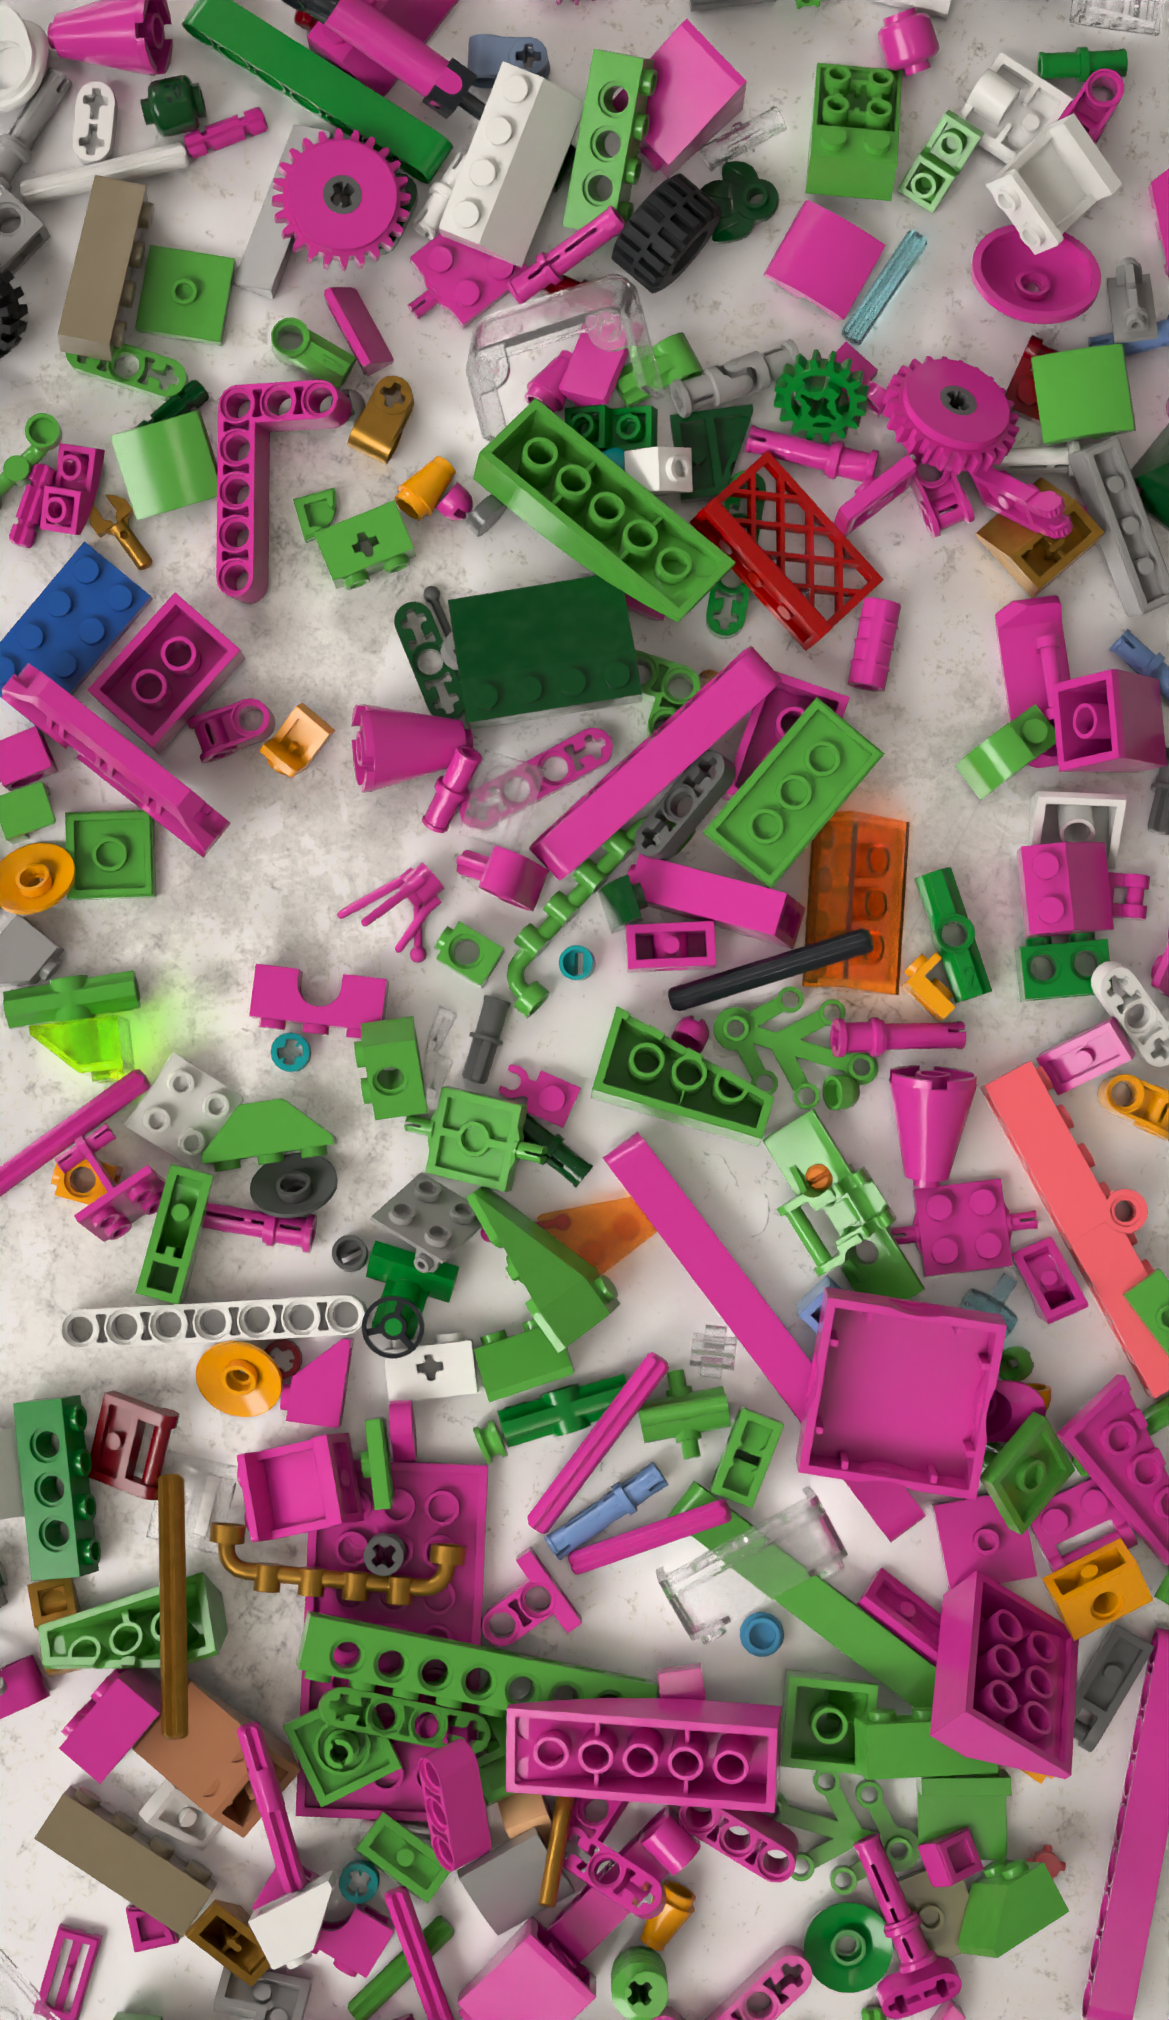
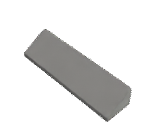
M293 125L233 285L274 299L296 241L294 236L283 240L281 234L287 224L275 223L274 221L275 214L282 210V208L274 207L271 204L272 196L282 194V192L273 188L274 178L285 179L278 169L281 162L292 165L288 157L289 150L294 148L302 153V139L307 137L314 145L317 143L318 132L323 129ZM323 130L328 140L334 139L332 132Z
M1118 435L1069 454L1068 459L1087 511L1091 518L1105 532L1100 538L1099 543L1126 615L1128 617L1144 615L1169 603V573Z

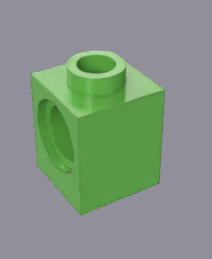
M460 921L454 929L447 926L434 947L440 951L436 958L439 963L482 989L505 953L503 947ZM465 941L475 943L480 950L478 959L468 965L461 964L455 959L457 946Z

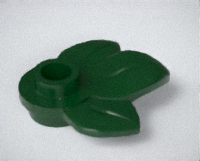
M741 161L724 163L722 167L723 180H714L705 184L700 189L722 207L719 223L712 234L714 243L726 244L746 238L753 230L756 222L769 220L779 206V194L775 186L767 180L759 179L754 167ZM763 194V199L759 203H750L754 196Z

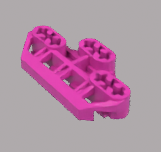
M28 663L18 676L14 674L1 689V698L62 747L65 749L68 746L72 747L79 753L76 757L79 761L203 858L230 826L231 823L208 805L195 792Z

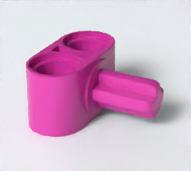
M499 846L493 847L490 857L465 850L456 859V871L462 876L480 881L478 886L480 889L506 903L532 912L536 907L549 873L548 869L531 859Z

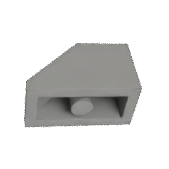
M16 914L0 934V987L37 984L41 978L47 981L56 973L63 962L59 956L64 952V949L19 914Z

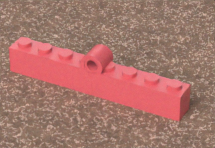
M1032 1061L1026 1062L981 1086L980 1089L1147 1396L1156 1398L1169 1391V1357L1122 1296V1294L1154 1271L1147 1259L1140 1261L1133 1248V1245L1138 1243L1134 1232L1140 1229L1147 1219L1148 1207L1146 1201L1134 1190L1116 1189L1111 1191L1104 1181L1098 1184L1090 1169L1095 1166V1162L1084 1143L1077 1145L1069 1129L1074 1127L1069 1113L1062 1104L1056 1106L1048 1093L1049 1090L1053 1089L1047 1073L1041 1065L1035 1068ZM1120 1201L1126 1202L1130 1208V1215L1123 1222L1116 1218L1114 1212L1115 1206Z

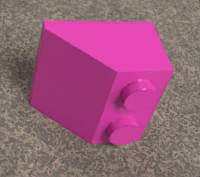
M1061 842L1021 846L1018 849L1017 862L1025 939L1114 930L1105 842Z

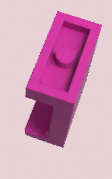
M349 1433L326 1434L312 1437L308 1441L237 1455V1479L242 1488L246 1509L244 1520L252 1542L276 1540L364 1521Z

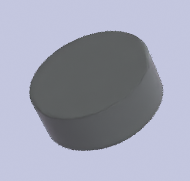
M491 494L482 500L471 512L466 520V526L477 537L482 536L501 518L507 506Z

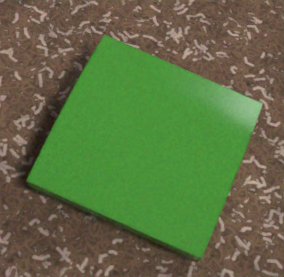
M1123 344L1080 348L1031 358L1044 444L1049 446L1086 437L1099 439L1136 431Z
M200 409L110 436L136 520L217 497L218 466Z

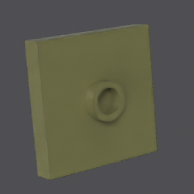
M925 1868L897 1878L910 1910L916 1911L922 1919L920 1928L929 1949L935 1950L938 1957L948 1959L962 1954L957 1945L969 1898L964 1880L952 1886L933 1887ZM875 1896V1899H876V1902H877L878 1907H879V1909H880V1912H881V1915H882V1917H883V1920H884L885 1923H886V1919H885V1917H884V1915H883V1912H882V1910H881V1908H880V1905H879V1903H878V1901H877V1898H876V1896Z

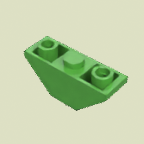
M281 1098L238 1105L203 1152L201 1158L202 1164H214L215 1172L241 1168L240 1160L257 1157L258 1165L283 1162V1153L301 1150L302 1158L327 1155V1146L337 1145L335 1135L290 1102Z

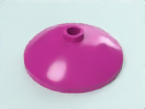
M1014 225L1001 227L986 235L977 245L971 262L972 280L980 295L1002 314L1031 324L1061 323L1074 319L1086 312L1097 298L1101 285V272L1091 251L1068 233L1064 232L1062 234L1064 240L1058 246L1034 255L1029 246L1022 241Z

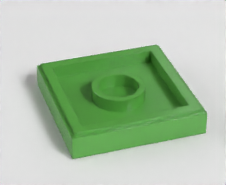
M143 810L65 812L66 851L71 855L76 867L75 881L67 894L69 901L156 898L154 819Z

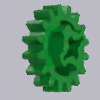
M816 349L813 351L811 360H807L800 353L796 356L794 366L788 363L784 365L782 375L777 378L774 389L777 392L774 407L782 408L779 417L781 422L790 420L793 422L791 433L796 434L803 429L807 431V440L812 441L815 434H821L823 441L829 443L831 433L835 432L841 439H844L847 435L848 426L857 430L861 416L866 415L868 401L866 400L869 394V386L862 384L864 377L862 370L853 373L850 371L853 360L848 358L839 363L836 361L837 353L835 351L829 354L828 359L821 358L819 350Z

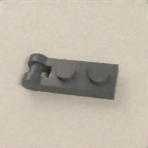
M1115 1622L1076 1685L1074 1738L1079 1741L1078 1746L1089 1753L1099 1743L1155 1648ZM1082 1708L1095 1715L1088 1725L1076 1719Z

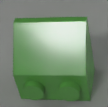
M534 1319L522 1323L524 1331L507 1337L506 1331L503 1329L480 1337L482 1346L476 1347L474 1353L489 1403L574 1374L575 1369L568 1348L566 1347L558 1353Z
M1003 1857L986 1865L983 1869L985 1875L972 1882L957 1946L963 1954L999 1958L1068 1913L1069 1909L1045 1863L1028 1862L1024 1858L1013 1861Z

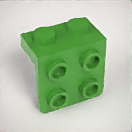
M998 1764V1773L916 1777L918 1846L960 1828L969 1827L981 1860H998L1007 1855L1006 1796H1012L1011 1776L1005 1769H1000Z

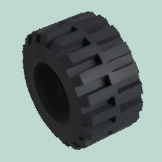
M678 173L662 182L634 212L620 232L611 258L652 294L657 293L673 283L697 257L714 233L720 220L722 207L683 174Z

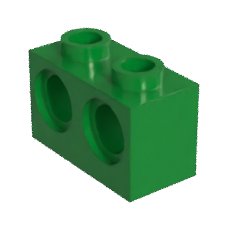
M1095 932L1069 935L1068 943L1052 944L1051 936L1025 939L1026 947H1019L1015 950L1020 1002L1095 995L1091 987L1092 975L1084 976L1078 973L1074 966V960L1078 953H1087L1093 957L1096 965L1095 969L1102 963L1110 961L1108 939L1096 940ZM1035 957H1044L1051 963L1052 974L1048 980H1039L1032 974L1030 966ZM1111 977L1110 980H1109L1110 983H1111L1110 989L1113 991L1112 977Z

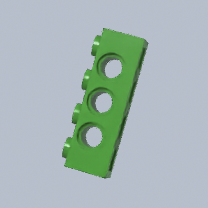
M593 49L563 221L564 227L579 230L607 210V207L610 205L619 212L625 223L633 215L634 205L629 200L632 185L638 183L641 174L642 161L637 158L640 140L644 141L649 130L650 117L648 114H645L648 96H653L658 79V72L653 69L654 59ZM620 87L626 90L629 97L628 105L622 112H618L612 102L615 91ZM611 132H615L621 141L620 150L613 157L605 149V139ZM603 176L608 177L613 185L612 194L607 200H603L597 192L598 181Z

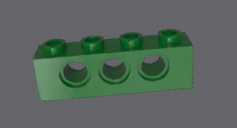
M81 1395L34 1399L13 1403L31 1581L81 1577L99 1571L98 1563L101 1558V1547L98 1539L95 1538L94 1517L96 1515V1501L91 1494L88 1477L92 1468V1460L89 1451L86 1449L84 1430L87 1425V1414L84 1406L81 1405ZM53 1433L58 1437L60 1442V1448L58 1453L53 1449L51 1444V1438ZM57 1478H60L64 1484L63 1496L57 1492ZM62 1522L68 1527V1540H65L61 1534L60 1526Z

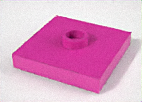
M907 454L878 478L873 475L854 491L856 495L838 509L834 524L845 537L909 488L917 471V465Z
M989 1494L979 1495L977 1500L963 1498L932 1504L949 1590L976 1570L999 1584L1037 1577L1028 1528L1022 1535L1010 1530Z

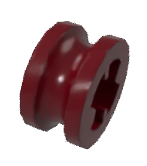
M276 1340L270 1343L264 1351L272 1359H275V1356H272L271 1353L277 1347L282 1352L289 1349L293 1353L294 1359L289 1360V1362L293 1363L292 1368L286 1371L285 1368L279 1367L282 1379H287L295 1375L301 1368L303 1362L302 1352L290 1340Z

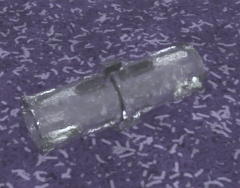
M772 106L769 110L745 123L740 121L731 125V131L705 145L699 146V151L708 169L714 171L717 167L743 153L745 156L754 153L756 146L781 132L787 131V125L779 109L776 106Z

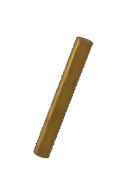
M557 1796L538 1900V1905L556 1907L575 1797Z

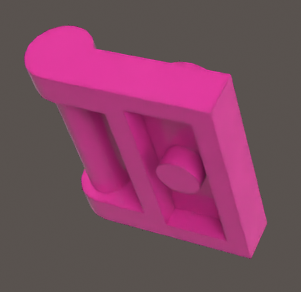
M1091 1477L1057 1492L1030 1525L1052 1573L1121 1538L1127 1549L1138 1545L1137 1539L1126 1519ZM1110 1519L1115 1530L1114 1532L1063 1556L1059 1554L1056 1547L1057 1544Z

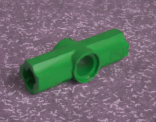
M951 867L939 869L915 878L914 881L932 932V943L942 957L941 962L955 1004L992 992L975 940V929L967 917ZM956 924L962 929L964 940L960 946L953 947L945 943L942 938V930L945 925Z
M621 1373L579 1386V1383L543 1393L541 1394L542 1398L521 1402L520 1404L498 1410L500 1424L508 1448L552 1434L553 1437H558L590 1427L592 1422L598 1421L627 1383L625 1374Z

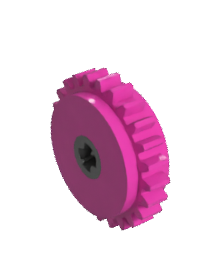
M336 128L334 139L328 140L322 130L318 132L317 143L314 145L307 137L302 139V153L294 148L289 150L288 157L292 165L285 162L280 163L278 171L285 179L274 178L273 188L282 192V194L272 196L271 204L274 207L282 208V210L275 214L274 221L275 223L287 224L282 230L281 236L283 240L294 236L296 241L292 250L295 253L303 248L309 251L307 262L312 263L319 256L323 258V269L328 270L332 260L339 261L341 271H346L348 261L354 260L356 266L361 269L364 267L365 256L367 255L375 263L379 261L381 256L380 246L389 252L393 249L394 243L389 237L390 235L398 238L402 236L404 229L396 221L407 222L409 212L400 208V206L409 204L411 199L410 194L400 192L401 189L407 186L408 179L402 176L396 177L395 174L400 169L401 163L399 160L391 163L386 161L390 151L388 147L381 149L379 152L373 149L375 144L374 137L371 136L363 144L359 142V131L354 130L350 139H343L341 128ZM335 193H340L341 198L344 194L348 195L349 202L347 207L343 208L341 202H339L338 206L332 203Z
M926 356L922 364L917 359H913L909 367L902 365L898 373L893 375L882 400V403L886 404L882 414L890 418L886 427L888 430L895 431L897 435L895 441L902 443L907 449V453L909 455L913 454L921 460V463L936 467L939 471H953L955 475H959L961 471H968L971 475H975L979 467L988 472L993 464L999 466L1004 457L1009 454L1016 441L1015 437L1019 432V427L1015 426L1019 416L1011 412L1014 402L1007 400L1005 396L1006 390L1000 388L994 381V378L982 372L980 368L966 364L962 360L948 359L945 356L936 360L931 356Z

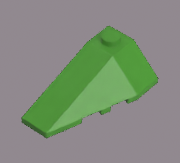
M481 1186L466 1197L491 1243L498 1248L505 1249L508 1264L505 1268L513 1281L519 1280L525 1285L531 1296V1299L525 1304L558 1353L605 1319L620 1305L616 1298L618 1297L617 1289L607 1276H600L595 1267L493 1190Z

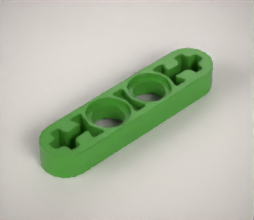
M348 1687L331 1688L321 1696L318 1703V1712L321 1719L331 1727L439 1749L457 1739L465 1740L461 1736L447 1734L448 1743L442 1742L448 1730V1715L453 1717L449 1726L466 1728L469 1725V1721L473 1722V1730L479 1732L478 1740H470L469 1746L474 1754L483 1751L488 1746L491 1738L488 1722L477 1714ZM340 1694L345 1696L344 1703L347 1705L362 1707L361 1698H366L367 1702L362 1710V1726L356 1725L360 1717L358 1715L342 1714L340 1721L336 1720V1712L329 1710L330 1702L338 1701ZM381 1703L389 1704L395 1713L393 1724L385 1730L377 1728L372 1721L373 1709ZM423 1712L432 1713L438 1722L436 1733L429 1738L420 1737L415 1730L416 1718Z

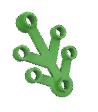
M789 986L783 988L776 998L750 1012L740 1007H731L722 1011L717 1016L713 1027L717 1042L727 1050L738 1052L752 1078L751 1084L757 1087L756 1081L759 1076H769L772 1079L773 1086L766 1093L770 1095L777 1090L778 1079L773 1072L765 1070L753 1044L771 1049L794 1091V1103L801 1109L808 1110L814 1108L819 1103L820 1092L815 1085L808 1082L795 1057L843 1071L844 1075L855 1079L859 1086L872 1082L877 1076L879 1068L877 1059L870 1056L869 1053L845 1054L843 1058H836L832 1053V1049L800 1040L825 1026H831L832 1021H829L824 1016V1009L827 1005L837 1006L840 1011L839 1018H845V1007L838 1000L830 999L825 1001L818 1011L778 1032L759 1026L782 1012L795 1013L802 1007L804 1002L803 994L796 987ZM786 992L795 993L798 997L797 1006L794 1008L785 1007L782 1003L783 994ZM731 1021L742 1023L744 1032L741 1036L733 1037L728 1033L727 1026ZM858 1059H863L869 1064V1071L864 1076L857 1075L853 1070V1064ZM803 1088H809L814 1092L815 1098L810 1105L802 1104L799 1101L798 1094Z
M816 1770L813 1774L815 1789L826 1797L837 1820L787 1804L784 1795L780 1792L778 1794L777 1805L780 1810L778 1815L772 1819L781 1824L784 1823L831 1838L806 1852H798L797 1860H806L809 1863V1868L802 1874L793 1872L791 1877L794 1880L806 1881L810 1879L815 1868L854 1848L853 1844L857 1840L877 1833L861 1828L840 1788V1777L837 1772ZM824 1773H830L835 1778L834 1784L829 1788H823L818 1784L819 1777ZM867 1779L860 1781L856 1786L855 1796L861 1806L869 1809L880 1832V1840L894 1872H904L911 1869L920 1857L917 1836L910 1829L895 1825L882 1800V1789L876 1781ZM867 1786L876 1788V1798L872 1801L863 1800L861 1798L863 1788ZM897 1842L904 1843L907 1846L906 1853L902 1857H894L890 1852L893 1844ZM858 1860L850 1866L838 1865L834 1867L830 1873L829 1880L835 1892L846 1895L851 1893L856 1888L857 1882L867 1877L861 1861ZM841 1872L849 1873L852 1877L850 1884L845 1887H840L835 1883L836 1876Z

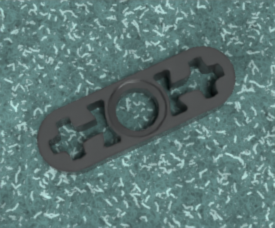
M707 750L688 766L638 827L634 839L638 852L651 859L669 860L732 785L735 778L733 762L717 751ZM712 766H715L714 769L717 774L711 779L708 771ZM698 784V787L702 788L704 792L701 793L695 790L694 786ZM686 796H692L693 805L690 812L683 817H678L677 806L679 802ZM667 819L676 824L673 829L671 825L666 823ZM658 833V837L661 840V842L656 847V843L653 840V838Z

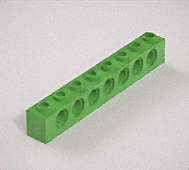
M308 1610L296 1660L298 1669L304 1670V1678L330 1683L332 1676L349 1679L348 1686L358 1690L374 1692L376 1685L393 1688V1696L409 1700H418L420 1693L435 1696V1703L444 1707L461 1709L463 1702L480 1705L479 1712L482 1714L501 1718L505 1717L508 1704L552 1701L555 1690L564 1685L573 1688L572 1700L596 1699L605 1694H613L615 1698H657L659 1685L651 1679ZM343 1642H352L358 1647L356 1658L348 1664H340L334 1659L335 1649ZM391 1650L399 1652L401 1654V1664L397 1670L391 1673L379 1670L378 1661L383 1653ZM433 1659L443 1661L445 1666L444 1673L438 1680L426 1681L423 1679L422 1669L428 1661ZM475 1668L485 1669L488 1674L486 1684L478 1690L468 1689L465 1683L468 1673ZM518 1677L529 1678L531 1687L528 1694L519 1699L510 1697L509 1687L511 1682Z

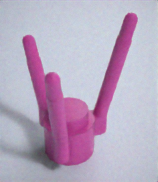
M422 862L415 869L410 867L396 879L343 908L337 913V916L343 919L399 889L397 893L361 920V924L365 927L370 925L405 898L414 908L422 903L423 907L395 946V951L400 953L414 937L428 915L442 903L437 895L445 888L432 871Z

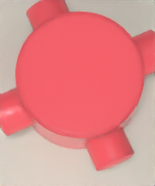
M1043 1845V1850L1036 1852L1033 1858H1027L1028 1862L1045 1863L1052 1879L1060 1871H1065L1066 1863L1059 1861L1052 1852V1845Z

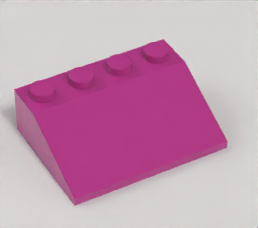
M976 1570L943 1594L930 1736L968 1758L1067 1779L1072 1775L1079 1639L1073 1640L1064 1623Z

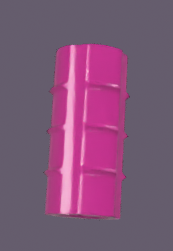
M864 598L857 637L854 640L853 658L850 661L849 686L873 692L885 691L888 672H890L889 666L892 651H894L896 630H898L901 610L899 603L879 598Z

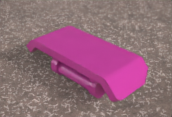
M1052 595L1012 601L995 614L996 633L1010 722L1036 704L1055 729L1051 685L1071 680L1062 625V605L1058 596ZM1057 745L1052 746L1027 766L1035 768L1057 766Z

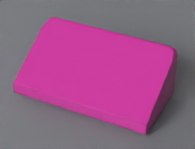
M329 287L324 290L326 304L351 351L357 358V362L364 375L370 376L391 365L394 362V358L358 291L352 287Z
M588 317L559 385L560 392L578 407L608 404L638 329L635 326L598 317Z

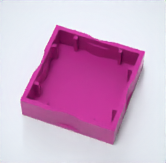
M825 1287L796 1454L798 1473L856 1482H890L907 1487L913 1491L977 1500L987 1443V1411L997 1386L1007 1329L1002 1315Z

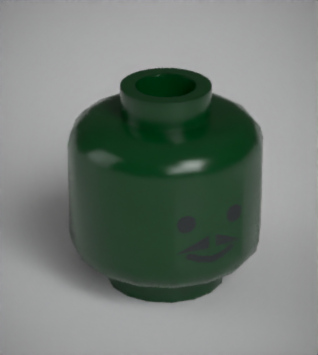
M178 75L151 82L147 89L148 98L140 99L146 125L154 124L157 132L163 137L193 132L200 127L201 118L207 117L200 84H192L191 79L186 75Z

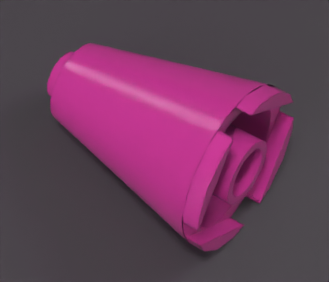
M99 0L57 13L53 22L48 26L49 45L52 49L56 50L61 58L150 76L165 74L171 63L173 39H165L164 25L172 24L166 0Z
M366 704L355 705L353 708L352 727L360 726V731H357L356 740H352L353 765L357 784L362 785L360 790L362 793L376 791L448 768L457 746L465 745L473 748L472 731L464 729L461 720Z
M920 1065L890 1069L889 1085L904 1175L913 1180V1186L938 1188L940 1181L949 1179L976 1091L977 1076L974 1077V1073L941 1066H934V1070L919 1071Z

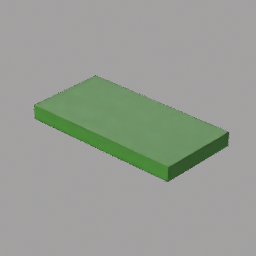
M816 697L703 831V834L763 885L772 889L885 753Z

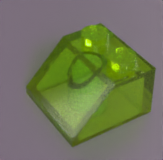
M112 1015L29 1026V1033L33 1038L78 1073L92 1077V1082H98V1084L115 1083L124 1077V1073L135 1070L130 1020L124 1017Z

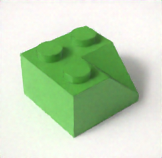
M786 1669L781 1722L780 1766L858 1774L855 1772L854 1717H869V1710L877 1708L879 1685L834 1674Z

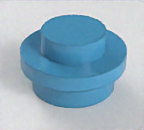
M752 1613L743 1621L740 1627L741 1643L754 1656H770L783 1643L784 1630L782 1624L771 1613Z

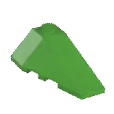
M200 1572L186 1577L187 1665L219 1655L228 1633L222 1593L204 1572ZM159 1586L39 1625L38 1631L43 1666L46 1669L160 1668Z

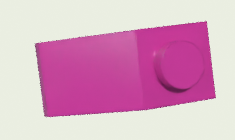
M345 1337L292 1376L291 1384H283L280 1410L287 1411L286 1421L333 1428L342 1426L354 1338Z

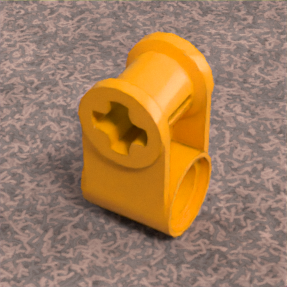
M1129 1074L1112 1075L1102 1081L1097 1092L1098 1101L1102 1108L1133 1123L1135 1127L1155 1137L1169 1141V1090L1151 1085ZM1118 1082H1123L1130 1089V1099L1124 1106L1117 1105L1112 1099V1089Z

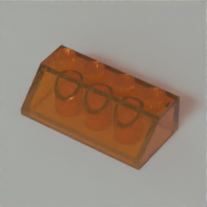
M837 811L811 841L805 946L863 928L870 932L874 949L870 953L803 973L802 987L839 992L899 995L910 822L857 811Z

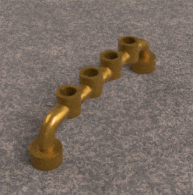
M212 1522L209 1535L210 1542L218 1543V1556L224 1569L234 1577L254 1581V1591L279 1593L282 1583L298 1585V1595L324 1597L325 1588L342 1589V1599L351 1601H368L369 1592L386 1593V1603L394 1605H412L413 1596H432L445 1590L453 1579L456 1565H465L467 1547L451 1543H431L430 1562L438 1564V1568L432 1577L422 1579L405 1575L380 1576L362 1571H337L319 1567H294L276 1563L245 1562L238 1558L235 1552V1545L245 1543L246 1525Z

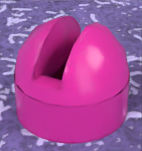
M457 482L435 509L452 521L465 519L466 512H471L473 508L472 496Z
M693 1015L683 1017L677 1023L671 1039L687 1049L689 1047L701 1053L709 1038V1028L705 1020L700 1019L698 1022L694 1020Z

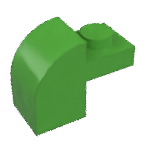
M1035 704L978 745L958 762L955 768L978 798L982 800L1056 744L1055 729Z

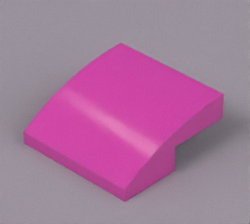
M806 200L763 275L794 297H804L837 321L844 320L886 245L839 215Z

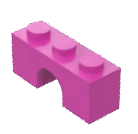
M263 964L255 965L249 1016L254 1019H260L259 1027L285 1030L286 1022L303 1024L302 1032L318 1035H329V1027L347 1029V1038L362 1040L361 1023L385 1020L389 981L387 979L343 974L341 991L336 1000L326 1006H313L307 1003L302 994L303 971L297 968Z
M302 1865L307 1883L320 1876ZM276 1866L252 1906L253 1910L286 1894L281 1886ZM356 1904L352 1912L343 1920L336 1922L323 1921L314 1949L310 1952L318 1954L320 1950L334 1958V1966L351 1977H356L357 1974H360L367 1978L394 1933L395 1926L391 1918L368 1904Z

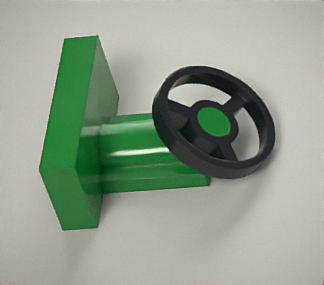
M375 1240L369 1258L366 1277L386 1284L381 1298L367 1309L363 1317L362 1334L366 1344L374 1353L385 1358L396 1359L407 1356L420 1344L425 1329L422 1313L428 1297L447 1303L450 1302L459 1266L444 1262L443 1264L440 1263L434 1272L422 1273L414 1265L416 1253ZM378 1306L372 1321V1328L367 1329L369 1315ZM419 1325V1335L416 1342L413 1343L412 1340L414 1339V1336ZM382 1333L386 1339H400L408 1349L400 1353L384 1352L372 1343L369 1336Z

